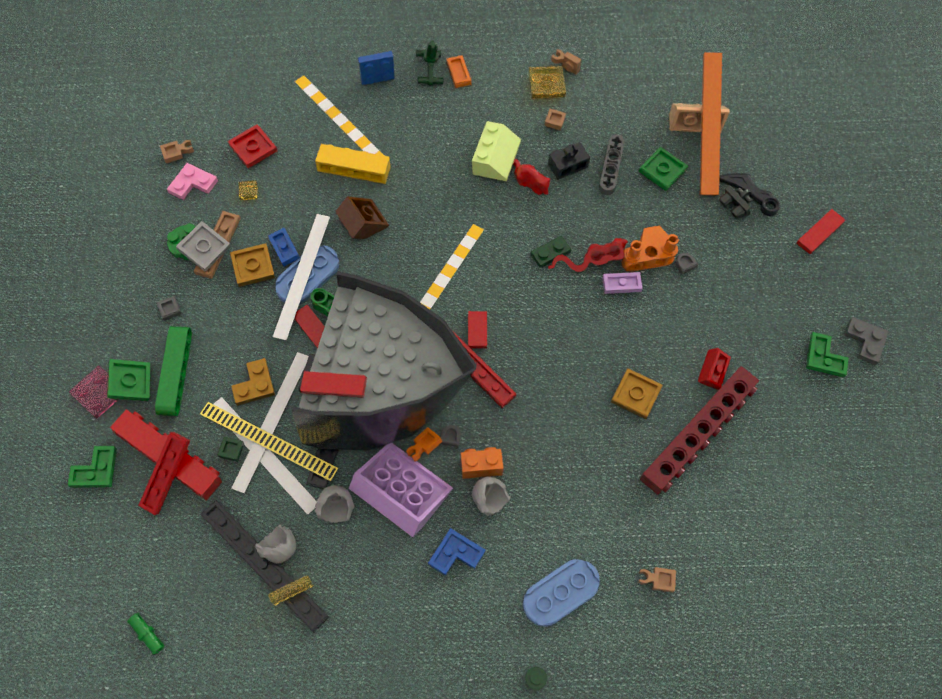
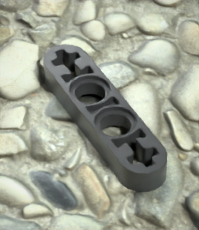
M612 135L608 142L599 184V190L604 195H610L615 190L625 143L621 135ZM615 142H618L617 149H614ZM616 155L618 159L611 160L609 156ZM613 169L615 173L608 174L606 170ZM607 180L610 181L609 188H606Z

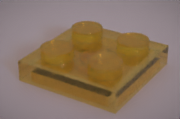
M562 66L529 67L532 99L566 96Z

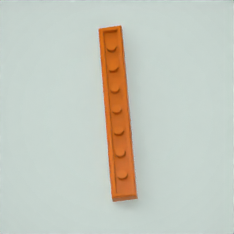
M704 52L700 195H719L722 53Z

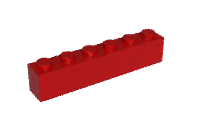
M126 409L112 424L110 429L156 464L168 435L166 433L161 435L157 432L159 429L151 422L146 424L143 422L144 418L136 411L131 413ZM187 449L175 478L207 501L222 483V480L219 478L220 473L211 466L209 469L203 465L205 462L198 456L191 457Z

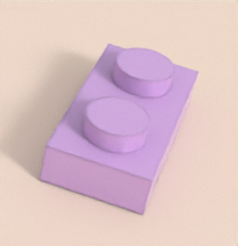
M640 272L603 274L605 294L641 292L643 289Z

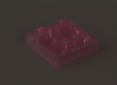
M99 365L69 391L96 419L118 400L107 398L108 373Z

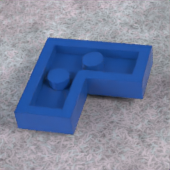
M450 528L428 562V565L445 576L456 559L475 569L486 550Z

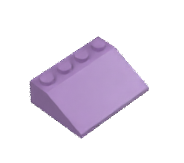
M393 443L387 444L357 470L349 486L351 491L412 537L428 522L453 490L450 485L419 462L414 461L412 457L408 456V454Z

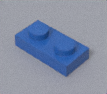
M285 228L268 235L283 266L300 258Z

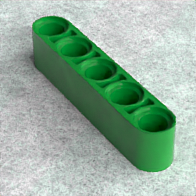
M169 327L155 403L156 415H179L192 339L190 327Z

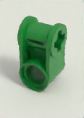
M322 288L314 289L311 293L312 306L315 310L328 317L335 296ZM318 298L324 299L323 301H316Z

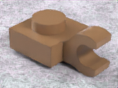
M559 49L556 50V56L552 55L551 61L553 63H562L563 68L575 75L580 71L582 59L569 52L565 54Z

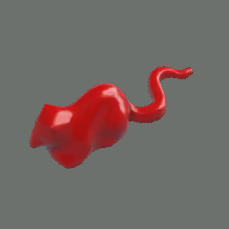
M515 158L513 162L515 166L514 175L518 184L531 188L538 195L543 193L547 195L550 178L539 173L530 164L521 165Z
M615 238L611 243L605 245L591 244L581 265H575L567 256L557 255L553 259L552 265L548 266V269L554 268L556 262L562 260L572 270L582 272L588 267L590 262L594 265H602L610 260L623 259L625 245L628 241L622 238Z

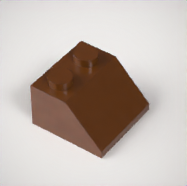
M347 196L335 211L341 223L348 230V234L355 239H366L389 226L372 199Z

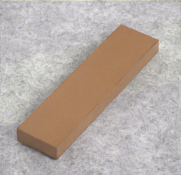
M222 211L214 231L230 243L240 222V216ZM223 255L206 272L196 265L194 273L212 279Z

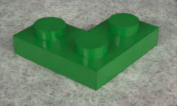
M812 332L806 369L845 377L847 375L849 358L830 353L832 336Z
M94 446L91 465L70 467L68 486L70 488L112 487L117 448L115 446Z

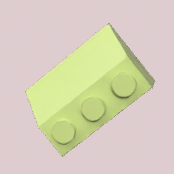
M487 121L472 159L473 175L507 181L521 139L504 124Z

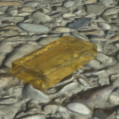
M306 575L269 593L268 596L271 603L275 606L314 586L310 577Z

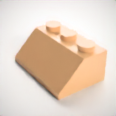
M673 103L669 113L670 131L701 132L702 105ZM721 106L720 133L730 112L725 106Z

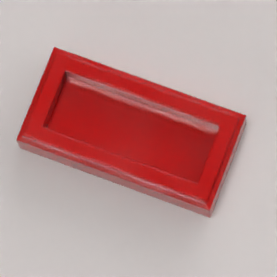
M468 311V347L487 348V311Z

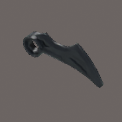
M731 173L719 176L720 182L741 188L743 191L749 189L751 191L749 196L761 204L760 210L764 215L774 216L777 214L780 208L779 200L770 191L758 188L753 183L750 174ZM766 204H772L775 209L767 208Z

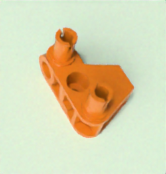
M661 226L644 228L640 241L634 240L631 242V247L624 249L623 268L628 272L671 265L678 252V236L675 234L668 235Z

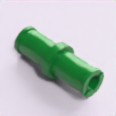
M139 612L127 620V623L138 634L137 638L139 641H143L153 655H156L165 647L155 635L154 628L148 626Z

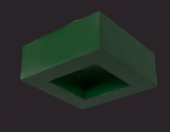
M223 437L217 456L238 462L244 442Z

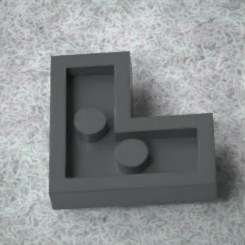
M852 317L845 336L863 342L858 358L877 365L889 331Z

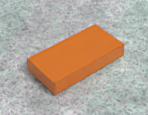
M463 56L447 58L446 63L455 88L471 85L472 81Z

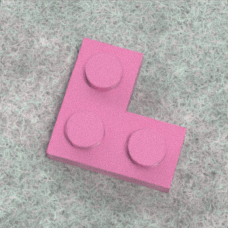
M186 163L169 185L167 191L169 194L184 200L193 187L209 194L218 182L216 176Z

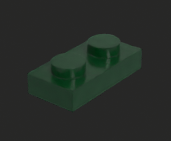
M561 235L532 250L530 255L539 268H542L552 263L557 255L565 256L571 253V248Z

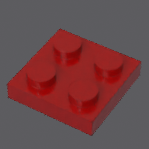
M258 124L228 141L231 149L248 169L277 152V147Z

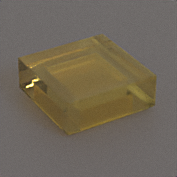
M256 180L238 182L240 200L258 199Z

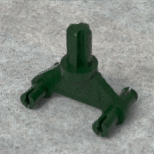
M434 41L428 43L426 50L416 49V57H423L424 61L427 62L428 77L418 76V84H428V86L443 84V77H433V65L438 61V57L441 58V50H437L438 44L434 43Z

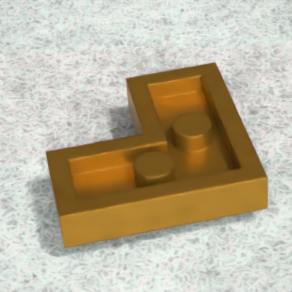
M265 358L246 363L250 381L231 386L237 406L275 395Z

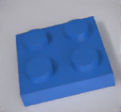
M392 51L358 57L362 85L395 79Z

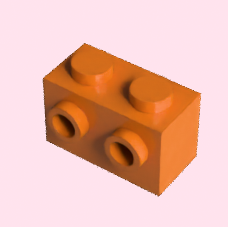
M488 447L482 451L467 449L461 452L462 479L501 476L503 474L501 449Z

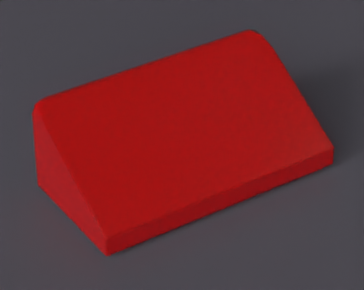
M719 348L708 350L698 382L719 390L731 357Z

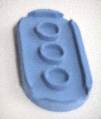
M324 245L319 247L299 304L307 301L314 289L321 288L337 272L339 259L337 253L331 247ZM302 255L276 280L277 296L284 303Z
M579 559L568 561L527 590L523 600L525 615L531 622L539 626H551L596 594L600 582L598 571L587 561Z

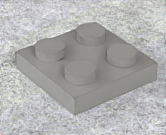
M203 221L176 246L179 252L204 272L231 247L228 241Z

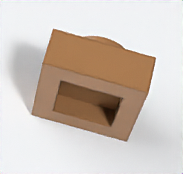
M550 109L544 126L561 131L566 113Z

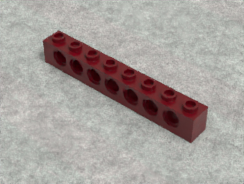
M740 366L647 468L639 480L657 495L662 490L666 493L673 485L671 480L674 477L679 478L686 469L683 467L687 462L691 465L698 457L696 452L699 449L703 451L710 444L708 439L712 435L716 437L723 429L720 427L723 422L727 424L734 417L732 412L735 409L739 411L744 406L746 396L748 395L751 398L758 390L755 386L760 380ZM734 388L739 389L741 393H737ZM722 401L727 402L730 407L725 406ZM710 415H715L718 420L712 419ZM698 428L704 429L706 434L699 432ZM685 441L691 442L694 447L687 446ZM673 455H678L681 461H676ZM660 469H666L669 475L662 474Z

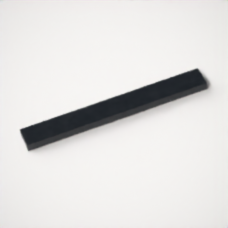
M217 500L200 514L313 633L329 618L279 564L259 557V553L255 548L257 542Z

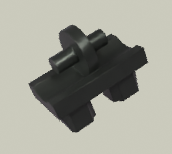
M728 185L725 188V193L719 199L720 203L727 207L733 202L736 206L731 210V214L736 219L743 215L747 217L751 213L749 211L751 207L748 205L752 201L749 197L751 191L749 189L743 191L741 188H738L735 192Z

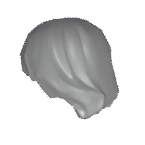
M486 476L478 480L472 490L473 501L480 512L486 516L498 513L510 500L505 484L494 477Z
M337 485L324 488L315 505L318 519L320 518L324 522L329 521L330 523L350 520L354 509V503L349 491Z
M278 525L272 533L270 532L268 536L264 537V540L255 545L259 557L266 558L276 564L286 562L291 558L297 547L292 531L288 528L286 529L285 526L282 527V525Z

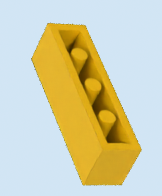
M330 144L320 145L315 160L317 171L382 184H386L390 170V157L372 154L366 151H356L350 148L335 147Z

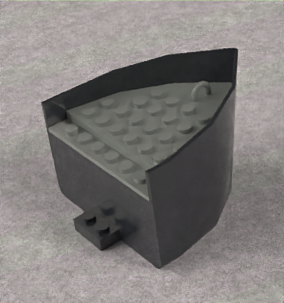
M337 271L338 287L316 355L309 354L304 371L366 375L367 381L364 398L303 394L299 407L292 406L291 411L301 444L320 449L369 451L413 436L447 407L476 370L477 365L445 320L409 294L358 275ZM302 378L298 387L299 392L301 388Z

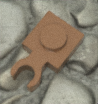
M186 140L182 144L174 141L160 146L166 163L183 159L182 154L184 153L190 154L194 152L190 140Z
M655 567L653 573L646 569L639 571L640 574H645L647 577L646 580L639 579V584L653 583L652 590L675 592L676 570Z

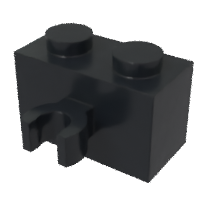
M581 142L550 153L548 165L556 179L559 180L588 168L590 156Z

